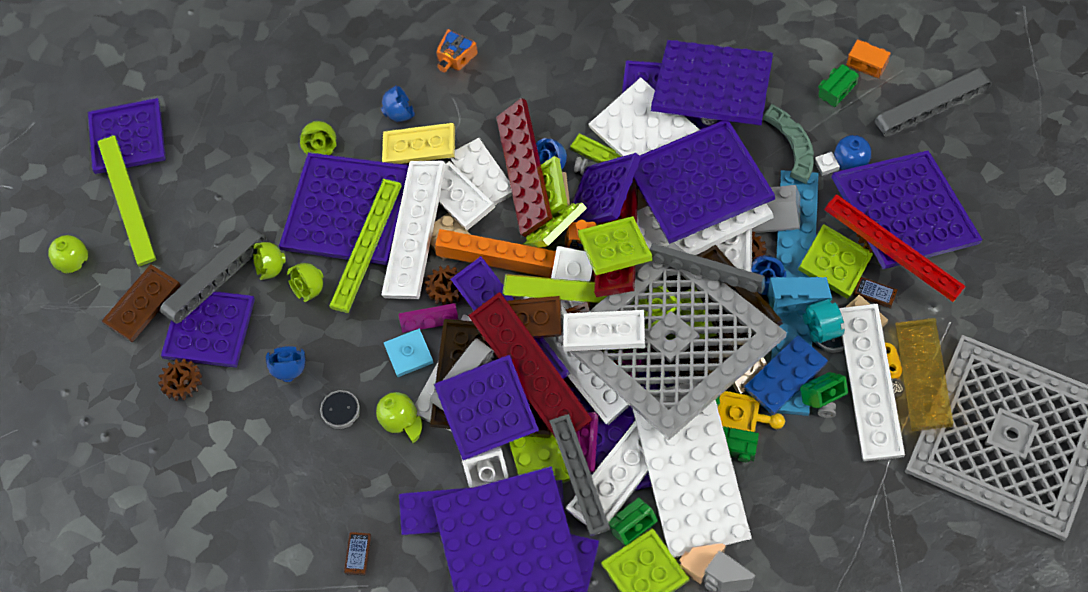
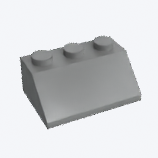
M797 186L771 187L775 194V200L766 204L772 211L774 218L752 228V232L763 233L800 229L801 196Z

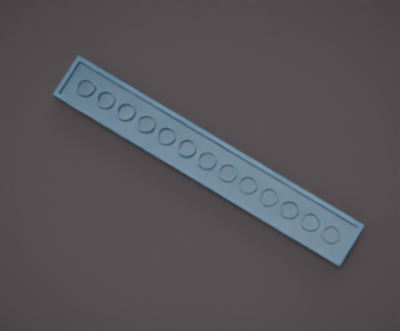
M781 170L780 186L796 185L801 196L800 229L777 231L776 259L783 264L786 277H809L797 269L816 237L818 173L812 172L807 184L790 177L791 171ZM806 311L778 315L783 322L779 327L786 332V337L771 350V360L797 335L812 346L809 325L804 323L802 314L806 313ZM801 389L777 413L808 416L809 406L802 402Z

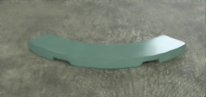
M771 104L764 114L763 120L780 130L793 149L794 167L790 177L807 184L814 165V152L810 139L799 123L796 124L788 113Z

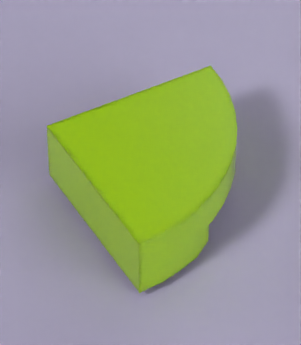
M416 417L410 427L403 428L412 443L419 439L422 432L423 424L421 417Z

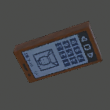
M860 277L854 296L861 295L865 300L891 309L898 289Z
M350 532L344 569L345 574L366 575L371 541L370 533Z

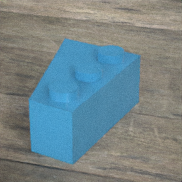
M770 277L767 297L770 307L777 315L806 311L808 305L829 298L832 299L827 277Z

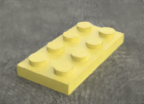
M454 123L383 132L382 162L404 164L410 163V161H429L455 157Z

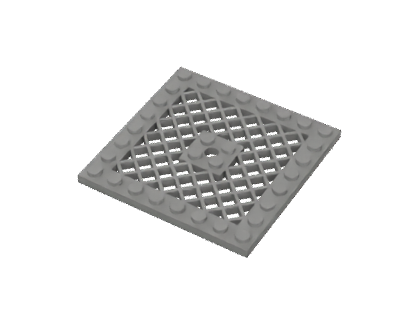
M674 242L667 246L668 248L685 252ZM649 261L635 273V291L608 295L589 311H648V316H644V323H648V328H645V347H647V353H637V348H633V353H623V349H619V353L609 354V349H606L604 353L601 350L569 352L670 440L786 337V332L724 282L714 281L703 275H694L682 269L677 270L672 266ZM677 275V280L667 281V276ZM663 286V292L653 293V288ZM667 287H677V292H666ZM681 287H691V292H681ZM669 296H675L677 304H666V299H670ZM691 298V303L680 304V299ZM694 298H705V303H694ZM640 299H649V304L638 305ZM652 299H663V304H652ZM677 307V315L672 311L666 315V310ZM652 309H661L663 311L662 316H652ZM719 309V314L708 315V310ZM680 310H691V315H680ZM694 310H705V315H694ZM656 320H660L651 328V324L653 322H655ZM708 321H719V327H708ZM723 321H734V326H723ZM737 321L743 326H737ZM685 322H691V327ZM694 322H705V327H694ZM708 333H719V339H708ZM723 333H734V338L723 339ZM737 333H748V338H737ZM563 334L558 337V341H559V343H561L562 345H563ZM669 334L676 335V338L673 340H667L666 336ZM699 334H705V339H700ZM719 345V351H708V346ZM723 345H734V351H723ZM737 345H743L737 350ZM694 346H705V351L694 352ZM651 347H652L656 352L651 353ZM690 358V364H679V359ZM694 358H705V364H694ZM708 358H719V363L708 364ZM647 359V365H636V360ZM651 359H661V365H651ZM665 359H666L671 365H665ZM612 360H618V365ZM622 360H633L632 365L622 366ZM705 370V376L694 377V371ZM708 370H714L710 375H708ZM661 371V377H650V372ZM665 371H676L675 377H665ZM679 371H690V377H679ZM626 372H632V377H630ZM636 372H647L646 378H636ZM679 383H690V389L679 390ZM693 383H699V384L693 389ZM640 384H646V390ZM650 384H661V390H650ZM664 384H675V390H664ZM664 396H675V402L664 403Z
M962 335L905 473L1065 541L1088 481V385ZM982 367L985 375L977 377L974 370ZM968 373H970L972 379L965 382ZM1001 375L1005 383L997 385L994 377ZM988 380L991 388L984 390L981 382ZM1020 383L1024 391L1016 393L1013 385ZM975 384L979 392L971 394L967 386ZM1008 388L1011 395L1003 397L1000 390ZM963 389L966 396L958 398ZM1040 391L1044 399L1036 401L1032 393ZM995 392L998 400L990 402L987 394ZM1027 395L1030 404L1023 406L1020 397ZM981 396L985 404L977 406L974 398ZM1060 399L1063 407L1056 409L1052 401ZM1014 400L1018 408L1010 410L1006 402ZM969 401L972 408L964 411L961 403ZM1046 403L1050 411L1043 414L1039 405ZM1001 404L1002 408H999L996 414L993 406ZM956 406L959 413L951 415ZM1077 407L1080 408L1083 414L1078 417L1072 411V409ZM1034 408L1037 416L1029 418L1026 410ZM988 409L991 417L984 419L980 411ZM1066 411L1070 420L1063 422L1059 413ZM975 413L978 421L970 423L967 415ZM1053 416L1057 424L1049 426L1046 418ZM962 418L965 426L957 428L954 420ZM1040 420L1044 428L1037 430L1039 424L1036 421ZM1085 420L1083 428H1081L1079 421ZM994 421L991 430H989L986 423ZM949 422L952 430L945 432V429ZM1073 424L1077 432L1069 434L1065 426ZM981 426L985 434L977 436L973 428ZM1060 428L1064 437L1056 439L1052 431ZM968 430L971 438L963 440L960 432ZM1006 431H1014L1017 434V438H1009ZM1047 433L1050 441L1043 443L1039 435ZM955 435L958 443L950 445L947 437ZM1079 437L1077 444L1075 446L1072 439ZM987 438L985 445L988 448L983 449L980 440ZM941 439H942V442H943V444H944L945 447H944V448H941V449H938V446H939L940 441H941ZM1034 439L1037 446L1030 448ZM1066 441L1070 450L1063 452L1059 443ZM974 443L978 451L970 453L966 445ZM1054 446L1057 454L1049 456L1046 448ZM961 447L964 456L956 458L953 450ZM1040 450L1044 459L1036 461L1033 452ZM994 451L997 460L990 462L986 453ZM948 452L951 460L943 463L939 454ZM1001 452L1007 454L1008 456L1003 457ZM1073 454L1069 463L1066 456ZM981 456L984 464L976 466L973 458ZM1028 456L1031 463L1023 466L1021 460L1025 461ZM1060 458L1064 467L1056 469L1052 461ZM1014 459L1018 468L1009 470L1006 461ZM967 460L971 468L963 471L959 462ZM1047 463L1051 472L1043 474L1039 465ZM954 464L956 470H955V469H952V468H950V467H948V466H951V465ZM1000 464L1004 472L996 475L992 466ZM987 468L991 477L982 479L979 471ZM1034 468L1037 476L1029 478L1026 470ZM1020 472L1024 481L1016 483L1012 475ZM1066 472L1065 477L1062 481L1059 474ZM974 473L976 478L971 477L968 474ZM1054 476L1058 485L1050 487L1046 478ZM1007 477L1011 485L1003 488L999 479ZM993 481L995 486H992L988 483ZM1040 481L1044 489L1036 492L1032 483ZM1027 485L1031 494L1023 496L1019 487ZM1060 489L1056 499L1052 491ZM1014 490L1016 495L1011 494L1008 491ZM1047 494L1051 503L1043 505L1039 496ZM1033 498L1035 503H1032L1028 500Z

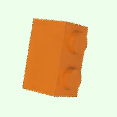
M857 39L848 55L846 66L880 79L888 64L890 52Z

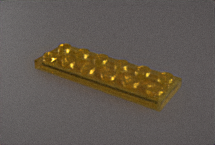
M936 318L895 323L911 430L920 431L953 427Z

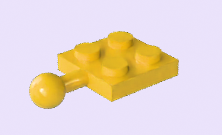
M724 391L720 395L718 411L722 426L755 432L756 421L770 424L774 429H781L785 425V418L779 413L771 416L758 414L760 403L752 396Z

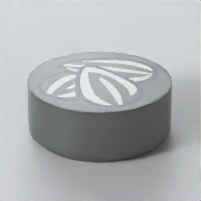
M891 378L894 397L898 399L903 395L905 387L901 380Z

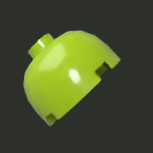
M313 121L303 128L300 136V146L306 154L309 152L330 155L333 149L336 148L335 131L326 122Z
M63 235L51 243L48 249V257L56 270H60L63 273H72L82 267L81 264L87 261L88 251L84 243L77 237Z
M255 243L253 249H257V254H253L257 275L261 273L259 279H271L279 275L283 264L286 263L285 254L281 253L279 247L273 243Z
M300 263L288 269L287 275L290 274L291 280L288 281L289 285L299 299L303 297L305 299L304 302H307L319 295L323 288V273L320 269L309 263Z
M392 392L380 399L377 404L376 416L378 422L386 431L400 433L403 431V428L410 427L414 423L417 416V408L406 394Z

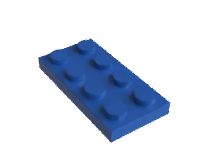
M797 335L744 386V390L772 415H775L800 390L802 385L808 383L827 364L828 360Z

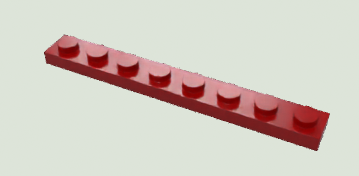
M837 194L825 207L824 210L952 302L955 301L965 288V285Z

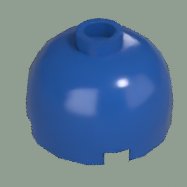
M396 85L385 92L382 99L383 107L381 108L385 117H389L395 122H403L415 116L412 105L409 107L407 102L409 98L400 86L397 87Z
M858 135L846 136L838 142L834 151V157L841 170L868 165L871 160V147L863 137Z
M543 138L536 142L540 164L555 156L560 159L561 170L565 167L567 153L561 143L548 138Z
M762 255L752 260L751 271L765 276V288L763 293L760 294L767 295L770 277H786L784 266L781 261L773 256Z
M294 346L276 348L274 353L270 355V352H268L265 356L269 373L284 382H290L297 378L305 367L304 350L301 349V352L297 351Z

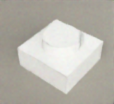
M832 152L815 157L814 159L821 176L839 170L840 166Z

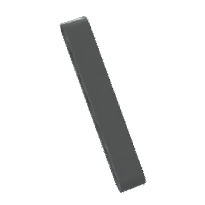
M976 69L880 114L875 119V124L885 137L891 136L986 91L992 82L981 69Z
M252 227L247 228L162 304L160 308L161 314L174 323H180L253 257V254H257V249H253L254 244L267 242V237Z

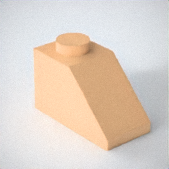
M720 543L693 547L689 553L686 551L679 561L681 562L680 567L686 575L702 584L705 569L719 550L723 553L725 552L726 545Z

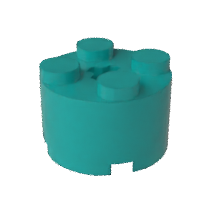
M831 298L808 305L806 313L802 314L804 323L809 325L810 337L814 343H823L843 336L845 333V328L841 329V324L844 323L841 311L836 303H831Z

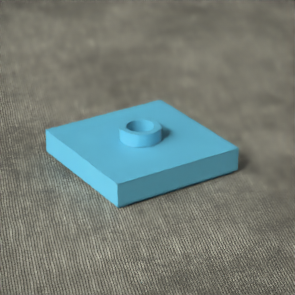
M420 328L383 342L397 378L434 363Z

